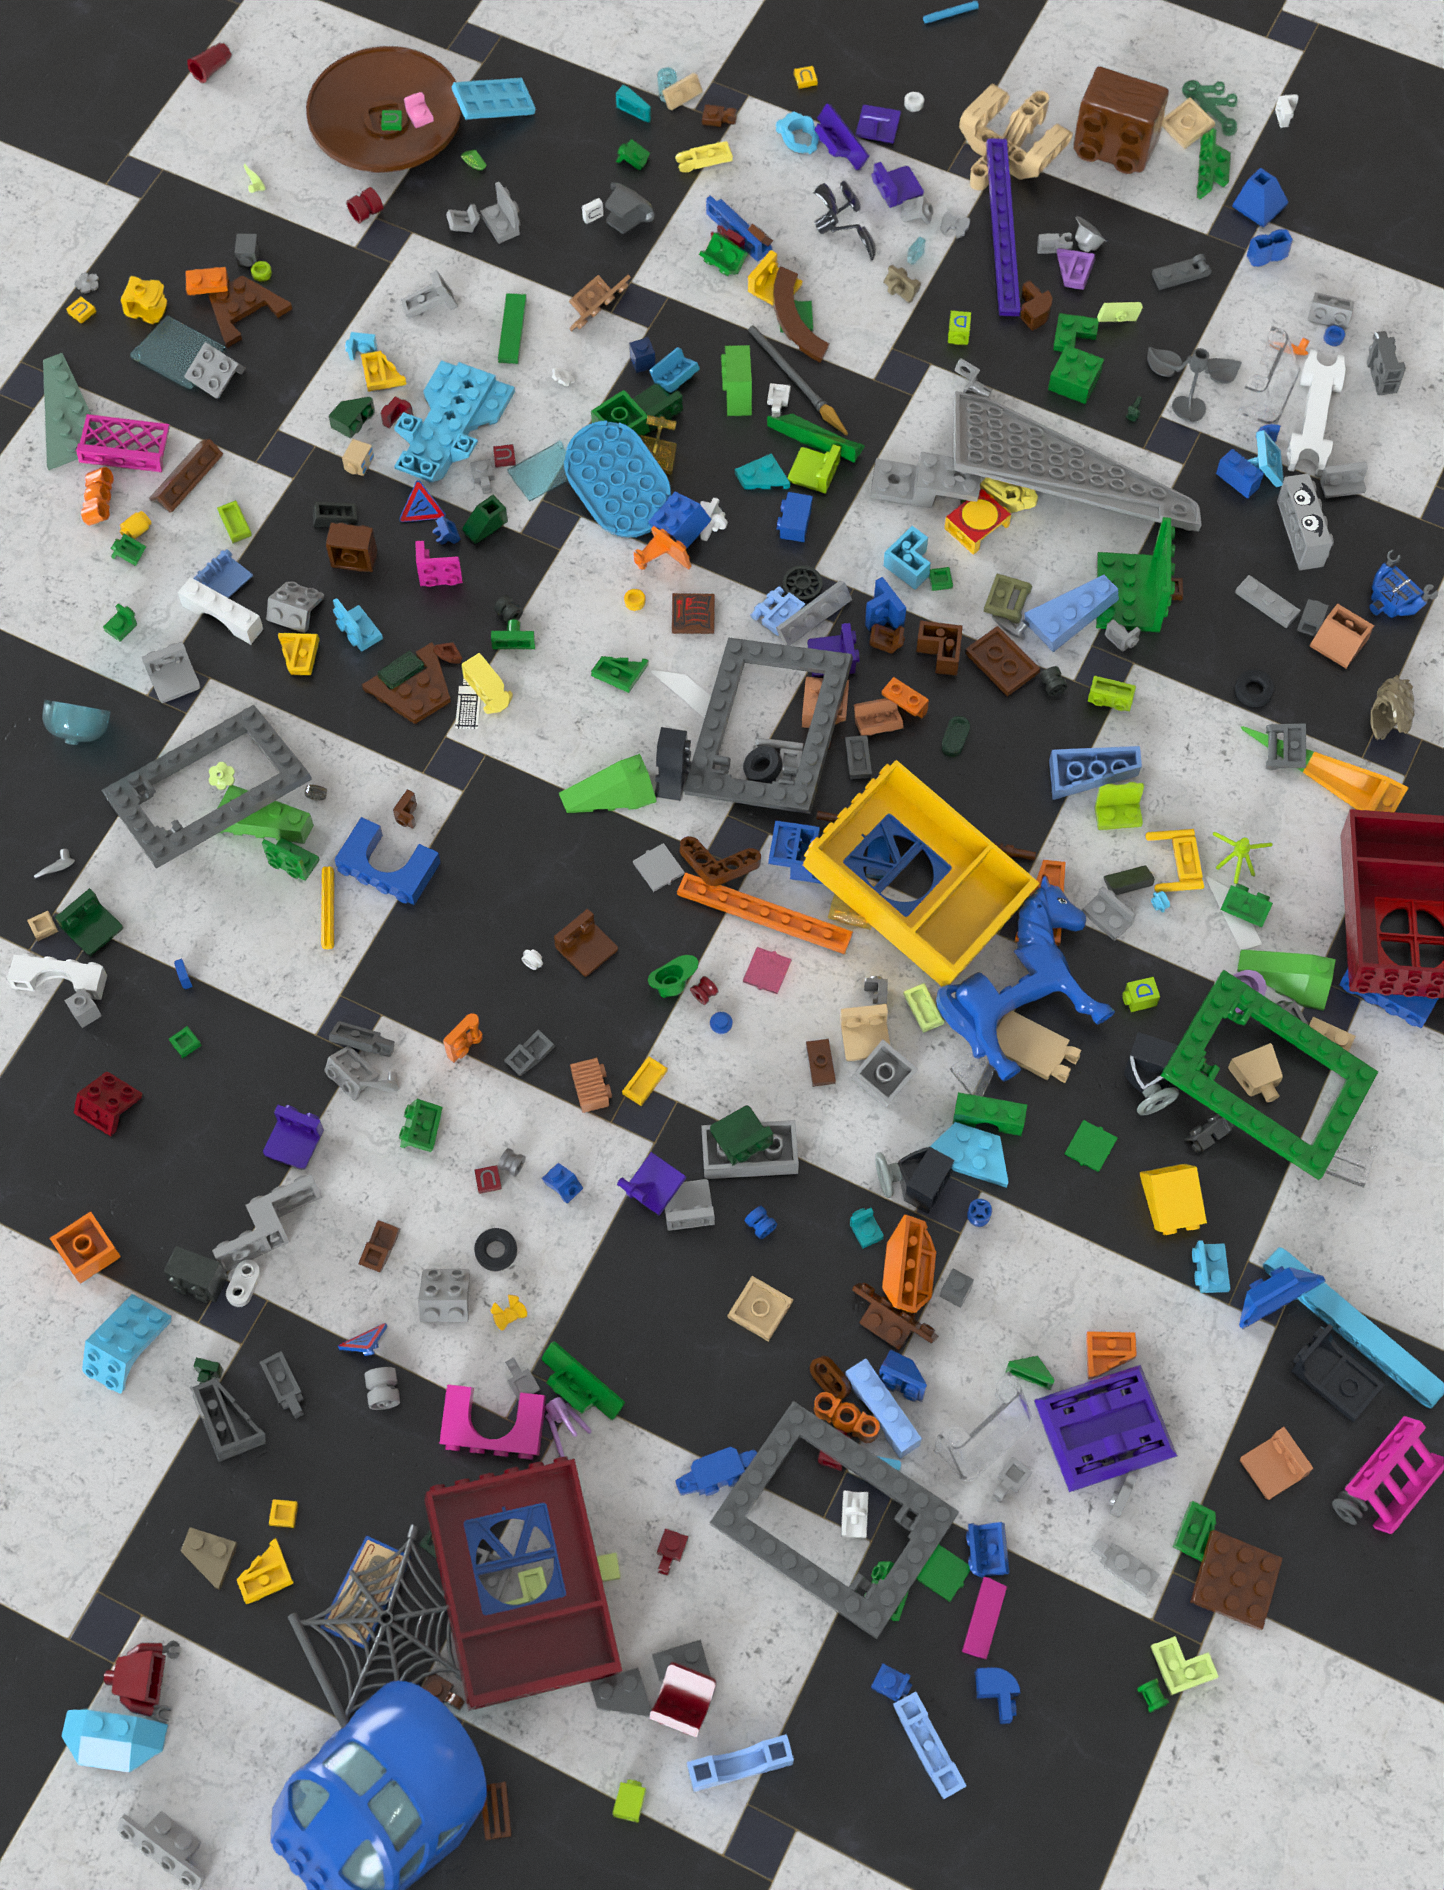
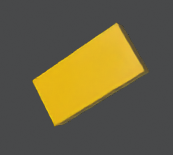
M648 1056L623 1089L622 1094L642 1106L667 1073L668 1068Z

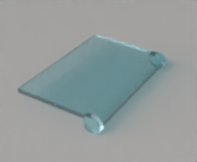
M559 440L557 443L507 469L510 477L529 501L568 481L564 469L566 450L563 443Z

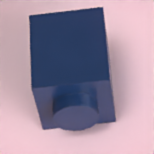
M649 337L629 342L630 359L636 373L649 370L655 366V352Z

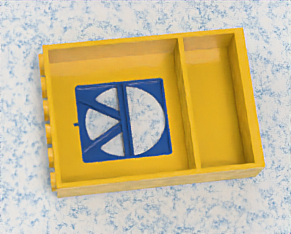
M895 760L891 766L887 763L879 772L880 775L877 779L873 778L866 785V790L862 794L858 793L851 801L850 807L848 809L845 807L837 816L838 819L834 823L830 822L823 830V835L820 838L816 837L811 842L809 849L804 854L806 859L802 866L940 986L950 985L1023 905L1026 898L1039 885V882L900 762ZM893 835L907 838L915 844L901 857ZM883 836L893 863L864 857V851L873 840ZM923 849L933 868V883L930 890L923 897L909 902L895 901L882 895V891ZM863 867L887 873L873 887L867 880Z

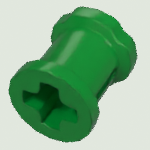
M1154 1679L1137 1688L1138 1692H1142L1149 1706V1712H1153L1169 1703L1158 1686V1679Z

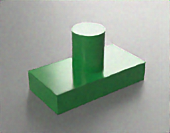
M509 620L507 631H491L492 649H535L534 631H520L519 620Z

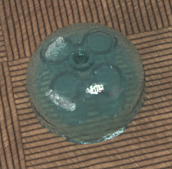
M44 700L42 720L45 728L52 735L65 739L67 744L78 745L79 741H96L106 733L111 711Z

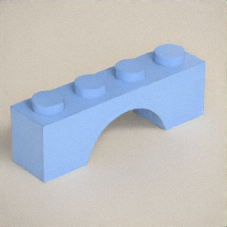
M867 1359L847 1370L845 1376L851 1383L852 1391L858 1399L867 1405L878 1420L886 1440L899 1459L918 1448L922 1438Z
M786 1734L761 1741L754 1746L732 1753L711 1755L687 1762V1768L693 1792L793 1765L794 1759Z

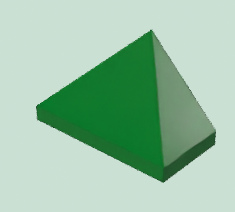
M1038 1355L1009 1361L1005 1371L1008 1374L1051 1390L1055 1380Z

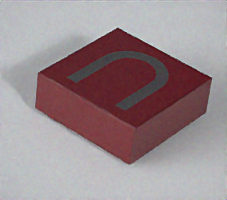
M513 444L493 446L495 468L516 465Z
M497 1165L474 1169L479 1194L502 1189Z

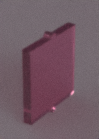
M757 947L743 982L758 987V990L763 989L778 994L792 959L781 956L776 951L770 952Z

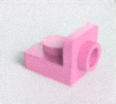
M422 92L404 99L406 112L415 128L434 122L433 115L425 103Z

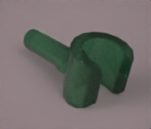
M1140 396L1136 398L1132 406H1129L1128 413L1126 414V418L1133 422L1138 419L1141 413L1137 409L1142 399Z

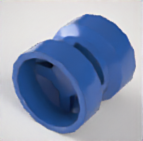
M763 1206L755 1208L744 1220L749 1227L755 1229V1234L759 1239L765 1238L777 1227V1222L767 1216V1211Z

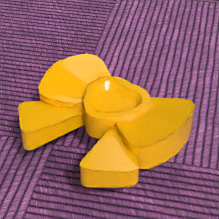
M508 1295L510 1308L507 1307L503 1311L495 1302L490 1310L493 1314L494 1323L500 1330H504L508 1323L515 1321L517 1318L527 1317V1309L519 1301L517 1295Z

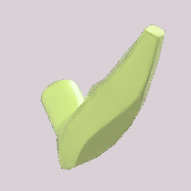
M244 164V168L253 183L249 185V191L254 193L266 190L261 179Z

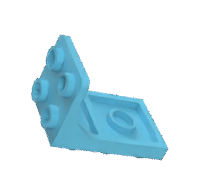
M131 1294L85 1341L82 1371L87 1377L95 1379L108 1389L122 1393L125 1390L126 1379L134 1362L171 1323L172 1316Z

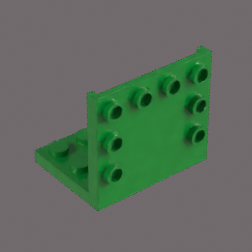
M1162 518L1153 555L1097 553L1096 578L1105 575L1118 588L1119 600L1096 618V628L1106 629L1107 624L1114 619L1118 624L1123 625L1126 630L1132 631L1138 627L1140 631L1160 632L1163 618L1168 616V606L1171 605L1172 594H1174L1175 581H1171V576H1174L1175 563H1171V558H1174L1175 545H1172V539L1175 536V526H1171V518Z

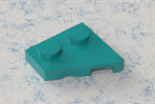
M772 453L735 469V475L744 489H771V486H783V489L790 488L789 480Z

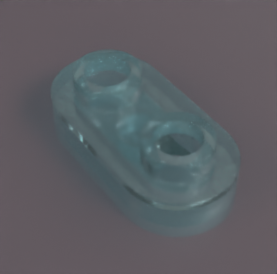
M669 67L662 68L657 73L659 98L663 102L666 101L662 90L677 82L676 71Z

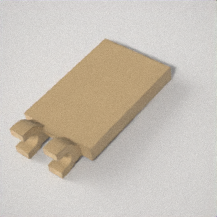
M1014 1011L1007 1013L996 1029L999 1045L1006 1058L1046 1080L1052 1075L1066 1083L1071 1069L1060 1065L1063 1058L1075 1065L1080 1058L1082 1050L1072 1046L1069 1047L1070 1040Z

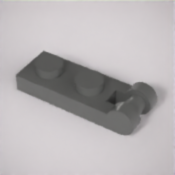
M1198 254L1192 259L1153 269L1152 277L1158 289L1161 290L1206 277L1211 274L1212 270L1206 264L1205 256Z

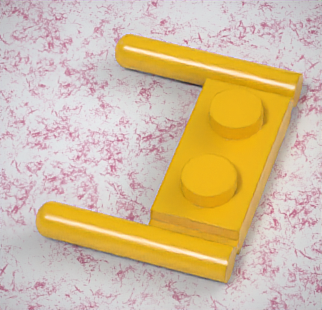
M1194 829L1146 833L1145 838L1147 841L1173 840L1172 844L1179 882L1156 884L1154 886L1155 892L1204 889Z

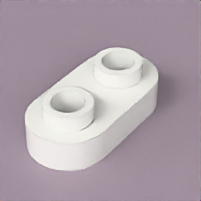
M244 1260L240 1262L228 1285L226 1297L229 1303L235 1307H242L248 1304L257 1286L261 1270L255 1261ZM246 1268H251L249 1274L243 1273ZM236 1290H242L239 1296L234 1295Z

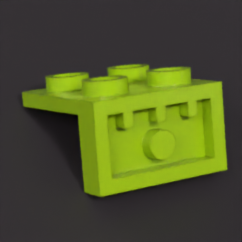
M833 445L830 452L827 451L826 454L801 447L787 479L791 483L826 494L840 463L841 447Z
M1143 783L1106 784L1099 787L1094 806L1098 830L1142 827L1143 820L1140 800L1144 790Z

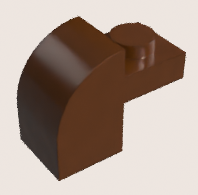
M1031 281L1023 284L1021 297L1026 303L1022 305L1020 318L1033 331L1048 321L1052 296L1049 291L1041 294L1040 289L1034 286Z

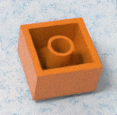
M91 1212L50 1238L80 1284L121 1257Z

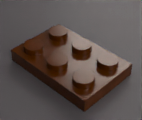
M999 626L993 628L965 649V654L1006 696L1012 694L1040 673V668Z

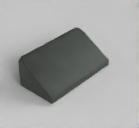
M1146 865L1103 877L1108 890L1113 891L1116 895L1153 886L1155 881L1153 874Z

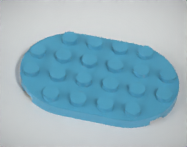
M598 421L583 427L572 437L566 448L564 469L570 485L595 521L607 532L620 537H638L652 531V527L648 521L671 496V488L665 472L637 433L622 423Z

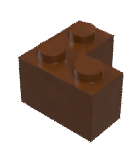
M920 620L916 652L937 655L935 673L957 676L963 625Z

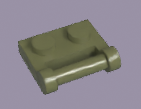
M996 573L983 612L1006 618L1012 623H1020L1022 618L1021 612L1027 595L1031 593L1032 585L1028 582ZM1017 589L1020 592L1014 609H1008L1013 591Z

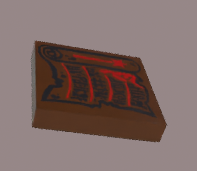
M672 593V634H714L715 594Z

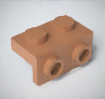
M887 698L854 705L855 723L861 736H871L876 733L892 732L903 728V720L898 711L897 704Z

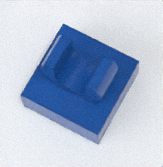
M443 516L436 520L438 527L433 530V533L437 536L441 535L436 540L438 543L443 545L450 541L455 544L461 540L454 522Z

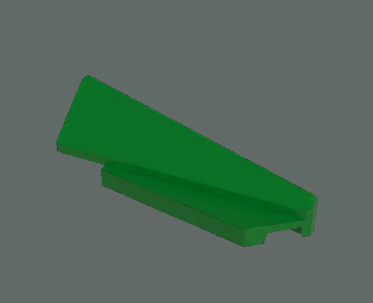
M794 414L767 417L768 427L825 454L827 451L830 452L833 445L841 447V457L855 462L864 449V445L842 438Z

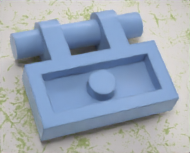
M779 586L774 591H770L767 594V598L762 603H758L750 615L755 621L760 616H764L762 625L777 636L779 634L776 627L805 607V603L790 592L783 598L781 595L784 593V590ZM772 604H777L772 610L769 609Z

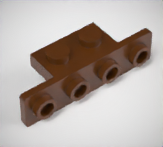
M858 1283L852 1288L855 1293L871 1303L859 1323L898 1350L902 1348L912 1331L929 1343L935 1342L939 1337L934 1333L935 1329L926 1323H919L914 1319L915 1316L912 1313L895 1308L888 1297H881L876 1294L875 1289L871 1285Z

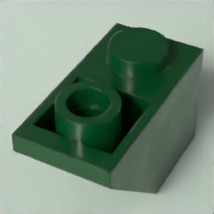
M363 397L340 401L328 415L331 428L351 439L355 433L361 430L367 419L373 416L375 412L373 398Z
M491 495L475 507L463 526L462 531L474 544H477L508 522L506 507L494 495Z

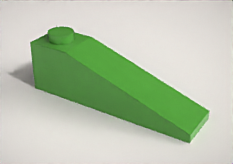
M640 754L620 760L559 793L567 813L593 812L595 809L613 811L615 808H628L632 810L657 802L649 773Z
M1241 949L1237 972L1244 970L1256 971L1262 975L1266 985L1275 989L1276 993L1288 996L1300 1006L1324 1011L1333 979L1336 959L1313 954Z

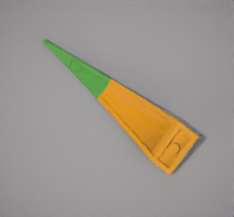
M1244 726L1241 727L1244 732L1268 748V735ZM1277 739V755L1283 758L1284 741ZM1306 749V768H1297L1356 810L1395 812L1408 790L1407 786L1387 776Z

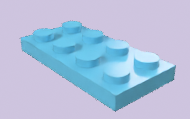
M522 78L454 82L451 87L465 119L532 115L536 110Z

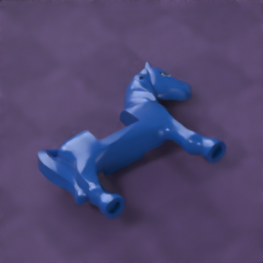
M1046 876L1042 879L1041 887L1026 898L1023 907L1019 911L1017 932L1019 941L1014 953L1029 974L1022 977L1018 981L1019 984L1014 987L1009 985L1002 989L1000 994L989 979L980 972L969 976L961 984L942 986L937 992V1009L953 1030L969 1042L974 1058L979 1059L987 1055L989 1064L995 1068L1003 1082L1011 1079L1021 1070L1016 1062L1006 1058L997 1038V1024L1010 1011L1023 1004L1038 1000L1052 992L1060 991L1071 999L1079 1013L1091 1015L1097 1025L1103 1023L1115 1013L1109 1004L1097 1002L1083 991L1072 976L1063 952L1057 947L1052 929L1083 930L1086 924V915L1068 900L1060 887L1049 884ZM954 992H956L955 998H953L951 995Z

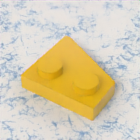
M381 351L361 354L368 392L407 385L405 377L397 372L396 367L387 360Z
M278 633L290 674L311 675L320 640L317 634Z
M277 1539L272 1540L269 1543L270 1547L261 1557L258 1555L250 1568L237 1578L246 1604L293 1584Z

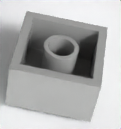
M882 1040L850 1078L884 1107H887L917 1072L918 1068L886 1041Z

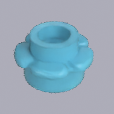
M1163 891L1153 893L1151 903L1156 911L1160 909L1161 912H1165V909L1170 907L1166 894Z

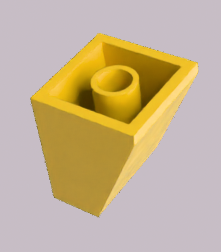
M1180 1164L1140 1172L1155 1230L1163 1232V1235L1177 1233L1179 1228L1186 1227V1230H1195L1200 1228V1224L1207 1223L1197 1167Z

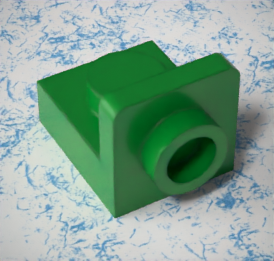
M124 534L121 540L116 538L110 548L114 551L111 558L115 559L117 555L136 566L147 546Z
M118 603L115 606L117 613L103 628L105 632L121 642L137 626V622L134 617V611L128 606L123 607Z

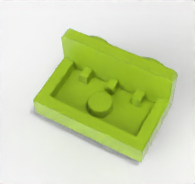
M1094 676L1088 702L1097 706L1104 705L1118 711L1130 712L1136 686Z

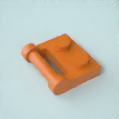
M468 1014L443 1039L447 1058L453 1063L459 1058L462 1059L468 1053L469 1047L472 1044H478L482 1041L483 1036L482 1032L478 1029L479 1018L476 1014Z

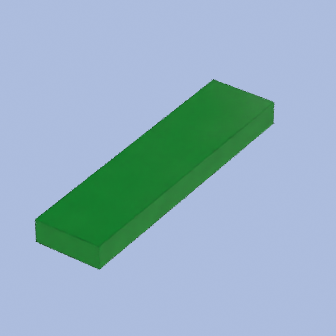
M506 293L498 363H519L527 300L526 294Z

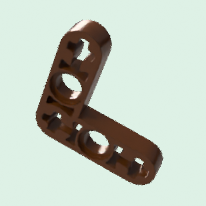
M687 836L680 841V854L702 880L710 886L721 885L754 871L761 864V853L753 848L745 849L716 861L697 838ZM705 859L707 862L702 864L696 860ZM728 865H735V866H737L738 868L732 870V869H729L727 866H728Z

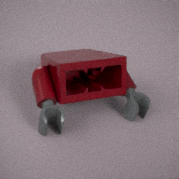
M170 1641L167 1645H162V1643H140L128 1651L125 1656L117 1658L115 1670H107L105 1672V1685L112 1686V1694L119 1696L120 1703L131 1713L147 1717L154 1715L161 1722L169 1721L161 1719L159 1713L163 1709L171 1711V1709L167 1706L155 1708L154 1705H159L166 1659V1655L162 1653H166L171 1659L178 1658L180 1653L169 1652L171 1647L180 1646L177 1641Z

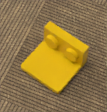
M770 250L748 276V292L772 306L773 287L779 270L776 252ZM797 278L794 285V294L803 285V281Z

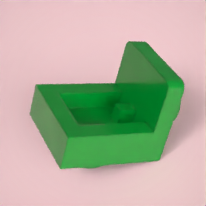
M631 139L626 145L623 143L618 149L617 154L619 156L616 162L620 163L624 159L640 171L644 167L650 152Z

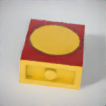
M980 489L977 502L966 500L946 516L944 529L974 555L979 551L982 539L1001 524L1005 528L1009 527L1011 514L1006 507L1001 506L995 501V498L990 493Z

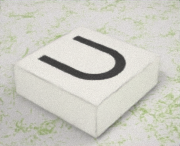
M599 198L582 206L583 220L586 224L603 216V202Z

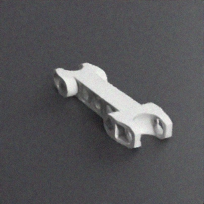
M1311 350L1305 361L1300 385L1308 386L1309 392L1301 434L1291 433L1287 450L1289 471L1295 470L1296 463L1299 460L1307 459L1316 466V476L1322 477L1333 446V440L1323 439L1331 391L1340 393L1344 382L1346 369L1343 355L1337 356L1334 365L1324 366L1317 360V350Z

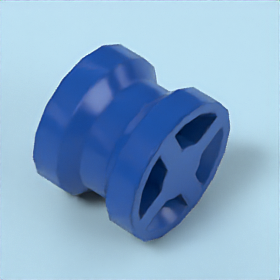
M985 1199L973 1200L969 1205L967 1219L973 1226H985L990 1221L992 1206Z

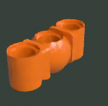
M108 467L88 472L85 476V487L87 488L84 492L85 502L83 503L84 508L81 510V517L86 525L90 526L105 521L110 516V506L108 504L111 499L110 490H112L111 484L114 481V477Z
M822 1392L815 1398L814 1413L818 1418L826 1420L830 1424L832 1422L836 1429L846 1433L852 1432V1436L858 1437L864 1443H872L877 1439L880 1425L875 1417L867 1416L865 1412L861 1413L859 1408L853 1403H841V1399L835 1398L828 1392ZM826 1401L830 1403L831 1409L826 1411L820 1409L818 1405L821 1402ZM848 1413L852 1415L853 1420L844 1422L840 1416ZM864 1425H871L875 1431L872 1434H866L862 1431V1427Z

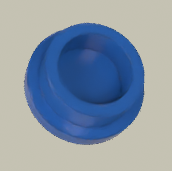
M717 1012L712 1015L710 1027L715 1033L725 1034L732 1028L733 1020L728 1013Z

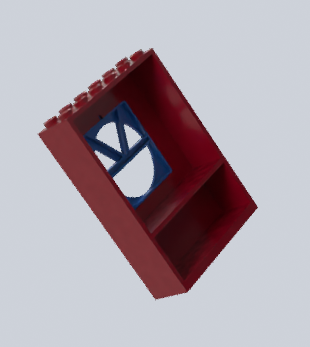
M568 1456L553 1459V1463L544 1465L543 1462L530 1464L528 1469L519 1471V1467L504 1470V1474L495 1476L494 1473H488L479 1476L480 1479L470 1482V1479L467 1478L455 1481L454 1486L446 1488L445 1484L430 1487V1491L426 1492L425 1504L468 1711L607 1678L622 1672L575 1458L568 1460ZM508 1519L524 1520V1526L514 1556L490 1531V1528L500 1521ZM534 1527H537L547 1538L550 1548L526 1553ZM484 1539L502 1559L477 1565L476 1553L480 1540ZM554 1558L553 1574L546 1590L535 1600L521 1605H510L495 1599L483 1587L478 1576Z

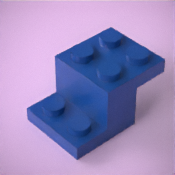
M775 821L768 864L790 867V879L823 884L802 866L806 859L804 854L809 849V845L816 837L819 838L820 827Z

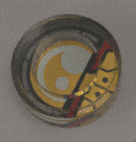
M306 785L304 795L309 799L321 801L326 799L328 790L319 785Z

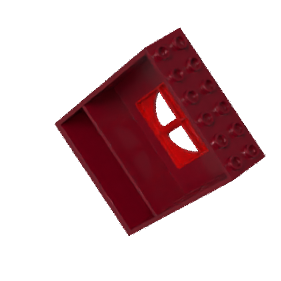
M1349 809L1340 835L1349 991L1362 994L1380 993L1382 995L1393 994L1406 997L1421 996L1431 999L1444 998V961L1435 968L1421 967L1419 954L1420 944L1444 945V937L1420 935L1417 928L1416 914L1417 910H1424L1433 915L1444 927V816ZM1396 909H1405L1408 912L1409 933L1381 932V922L1390 912ZM1381 942L1408 943L1411 952V966H1400L1394 963L1384 952Z

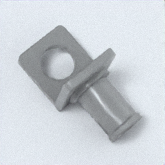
M960 358L955 372L970 380L963 392L970 393L971 391L978 396L989 397L993 389L977 381L980 369ZM961 366L967 367L971 373L965 372Z

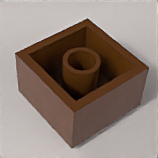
M331 523L326 540L331 567L373 572L378 552L373 528L364 525L354 526L345 523Z

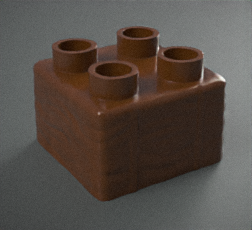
M1097 66L1080 103L1073 149L1077 152V155L1087 162L1100 160L1113 164L1119 172L1124 174L1143 172L1160 139L1169 89Z

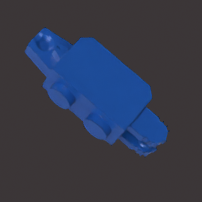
M728 1447L694 1460L691 1465V1471L675 1480L680 1496L696 1492L699 1495L705 1494L710 1496L719 1492V1488L723 1486L734 1487L756 1456V1450L738 1454L737 1449Z

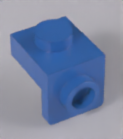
M557 1163L542 1177L544 1183L556 1191L565 1203H569L583 1190L575 1174L560 1163Z

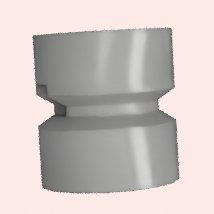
M375 1368L364 1374L366 1388L370 1390L367 1393L370 1409L383 1410L400 1404L399 1390L394 1387L398 1383L395 1368Z

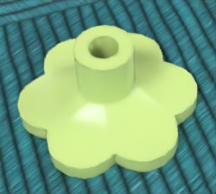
M219 762L216 766H212L209 769V783L216 786L219 790H224L227 786L234 784L235 779L233 775L235 770L233 767L227 766L224 762Z

